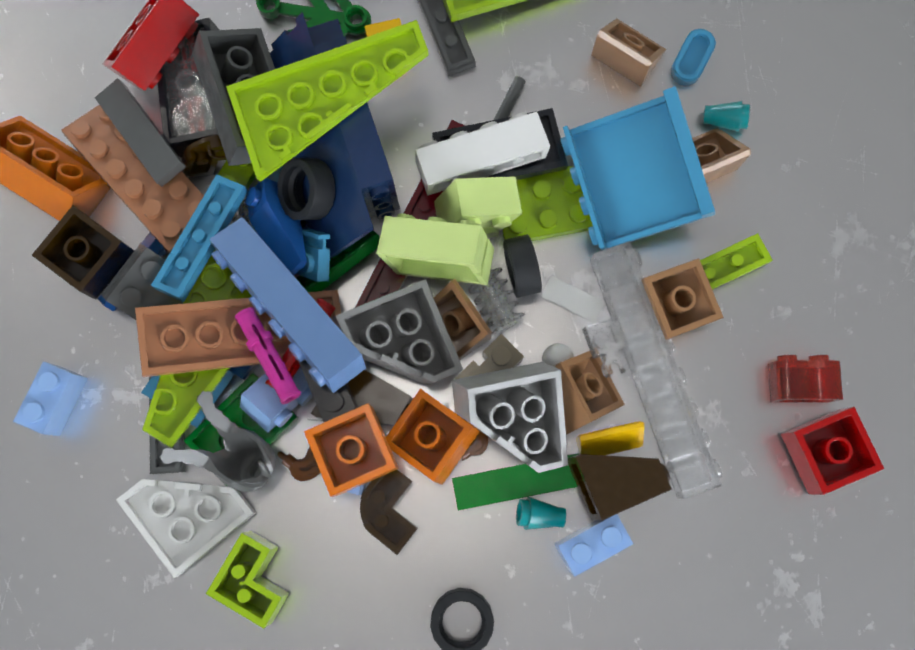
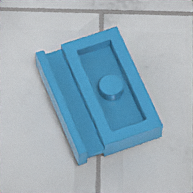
M302 226L307 264L296 274L317 282L329 281L330 249L326 248V239H330V234Z

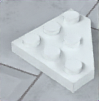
M141 479L116 499L174 578L179 577L256 513L239 490L226 486Z

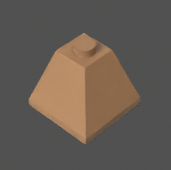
M596 349L560 362L555 366L561 369L566 435L625 405Z

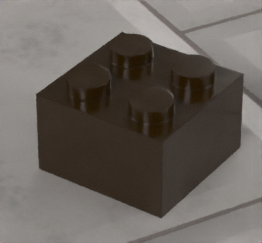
M72 206L33 252L32 256L79 292L96 300L135 250L75 206Z

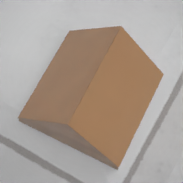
M616 18L598 32L591 56L641 87L667 49Z
M718 127L692 138L706 183L738 170L751 155L750 148Z
M699 258L641 279L665 340L724 318Z
M456 279L448 283L434 297L459 360L491 339L492 331Z

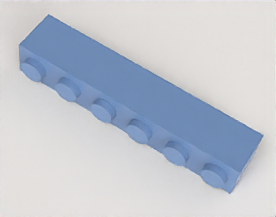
M243 217L209 239L215 249V252L211 255L222 270L227 267L233 273L230 275V278L241 292L247 290L252 297L249 298L252 306L260 315L266 312L271 318L268 324L279 338H282L284 335L291 342L288 345L289 350L299 362H302L304 359L312 367L308 372L320 387L326 384L334 393L366 369L363 356Z

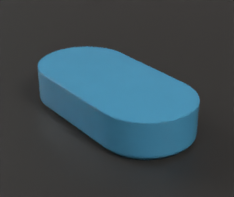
M695 29L688 34L671 67V76L679 85L690 86L698 81L715 49L716 41L711 32L705 29Z

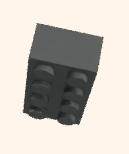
M262 29L199 31L192 55L228 165L249 164L251 160L226 86L275 69Z

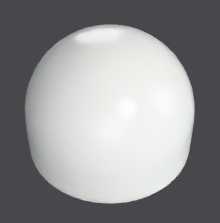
M556 343L546 348L542 355V362L555 367L558 363L573 358L574 355L568 346Z

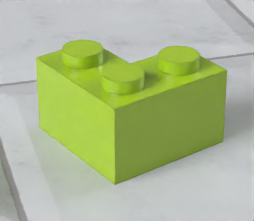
M253 531L242 532L206 594L265 629L273 623L289 595V592L262 577L278 546Z

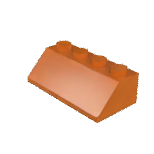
M17 116L0 123V184L59 221L72 206H75L87 216H91L110 190V187L84 157L72 147L22 116Z

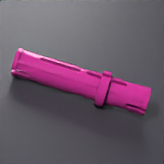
M254 307L245 308L235 315V319L248 340L246 345L250 351H254L265 374L280 398L281 404L290 403L297 399L301 392L295 385L272 341L274 338L271 332L265 330Z

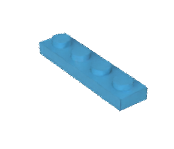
M216 174L151 286L182 302L186 300L215 250L209 239L228 227L248 192L245 186Z

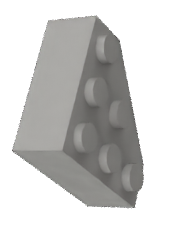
M426 279L331 318L359 350L364 360L419 383H435L463 370Z
M538 362L452 380L455 413L538 473L568 466L561 369L544 362Z

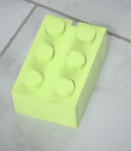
M400 213L397 214V217H384L376 254L399 275L448 281L456 279L457 282L488 285L494 247L490 240L487 239L483 228L474 221L461 220L460 223H451L439 217H429L428 220L416 219L409 214Z

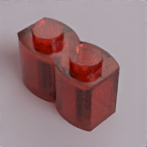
M797 355L777 356V361L768 364L770 402L828 403L843 400L840 361L829 360V355L809 356V361L797 360Z

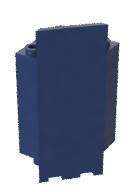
M302 12L295 19L296 27L291 32L284 30L271 44L273 50L270 52L274 67L277 69L346 45L347 41L338 19L308 28ZM367 102L293 157L320 159L332 171L335 181V197L332 208L320 220H305L307 228L330 234V239H326V248L330 249V259L374 230L372 218L384 219L385 216H392L396 210L400 209L393 177ZM305 175L302 189L303 197L307 204L310 184L307 175Z

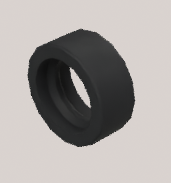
M292 158L284 164L279 174L278 198L285 214L293 220L322 219L329 213L334 202L335 181L332 171L325 162L317 158ZM305 175H307L310 184L307 204L305 203L302 189Z
M526 234L505 239L503 241L504 255L515 296L520 298L542 292L539 264L530 236Z
M457 588L447 591L438 599L432 610L430 628L433 639L442 650H482L487 646L493 634L494 618L491 607L483 595L472 589ZM460 601L469 602L474 605L482 618V625L478 635L467 642H457L449 638L442 624L446 609L453 603Z

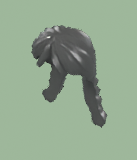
M202 391L196 401L201 406L206 420L223 437L224 449L212 453L202 449L187 448L181 450L166 447L162 450L159 458L165 464L181 461L185 464H193L196 467L205 468L213 472L221 482L241 492L257 490L267 483L268 478L271 477L270 474L274 472L276 456L271 445L254 431L238 427L235 423L231 422L228 417L223 415L222 411L215 408L213 394L210 391Z

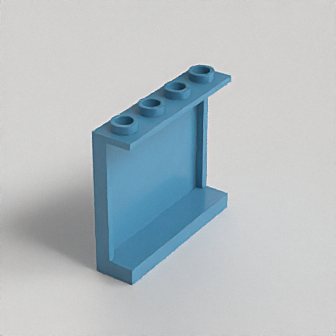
M676 86L664 90V96L573 129H569L568 126L563 127L565 137L561 138L562 147L566 156H572L574 167L570 168V173L575 186L580 185L584 195L579 197L580 206L584 216L590 215L593 225L588 227L589 235L593 245L599 244V248L603 251L715 215L712 199Z

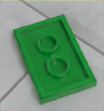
M252 373L217 409L222 411L223 415L228 417L238 427L254 431L272 445L299 417L291 411L293 413L291 418L282 427L275 426L268 433L249 417L239 406L242 393L260 378L257 374ZM206 419L183 440L191 449H202L212 453L224 449L223 437L218 434L217 429Z

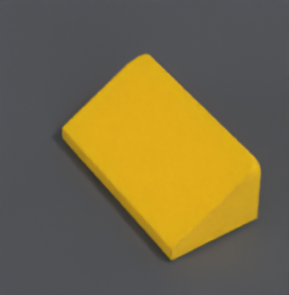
M637 421L580 434L576 437L579 455H609L640 448L644 442V423Z

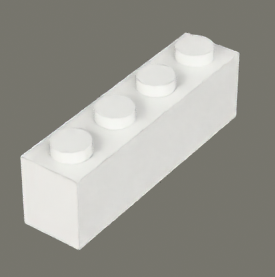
M521 112L502 123L493 121L482 125L479 130L467 133V131L457 132L450 136L449 139L441 142L436 140L425 142L419 149H415V162L428 196L444 191L457 178H484L544 159L547 156L550 144L538 113L527 114L526 112Z

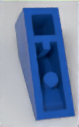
M265 178L263 181L258 182L255 187L250 188L246 195L249 220L259 237L294 276L307 264L301 220H293L285 214L278 198V182Z

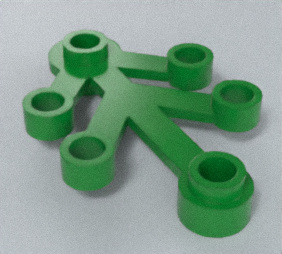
M256 0L257 8L264 18L275 19L279 15L297 18L303 12L304 18L309 20L306 22L308 28L338 19L344 36L347 34L362 35L366 33L364 26L371 24L370 13L360 5H352L349 0H330L336 2L342 12L330 10L324 0H309L313 7L280 2V0ZM269 6H275L271 10H266ZM357 19L362 21L359 24H352Z

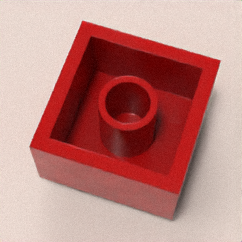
M855 407L836 410L780 434L808 494L825 495L884 469Z

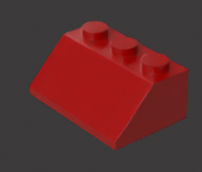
M148 0L103 62V65L140 90L146 91L148 87L153 89L162 77L159 71L165 62L170 64L179 54L180 48L177 46L183 37L188 39L196 30L198 23L195 20L200 14L183 0Z

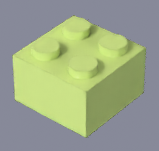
M516 177L457 178L434 201L437 217L451 223H460L461 220L474 221L483 228L487 238L498 236L503 228L512 225L511 222L522 214Z

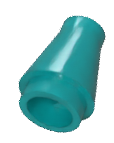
M742 101L712 106L705 105L703 124H711L739 132V129H747L750 104H743Z
M528 497L526 500L520 499L516 510V523L518 526H524L525 530L551 527L563 528L566 523V509Z

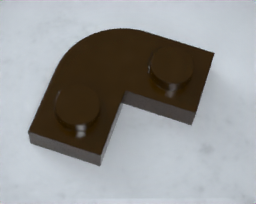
M219 135L199 139L185 149L182 162L186 168L182 172L186 177L213 175L218 161L227 160Z
M398 469L372 480L360 498V515L365 529L396 555L399 554L418 529V527L393 508L413 482Z

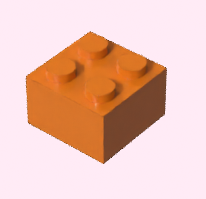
M420 388L390 430L386 439L393 452L433 482L443 485L480 431Z
M369 403L304 431L330 497L343 494L399 469L374 408Z

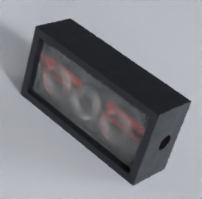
M210 18L195 21L198 23V26L188 39L183 37L177 46L180 48L177 57L170 64L165 62L159 71L162 77L157 85L163 136L181 158L185 149L193 142L208 136L219 135L192 55L199 31L220 30Z

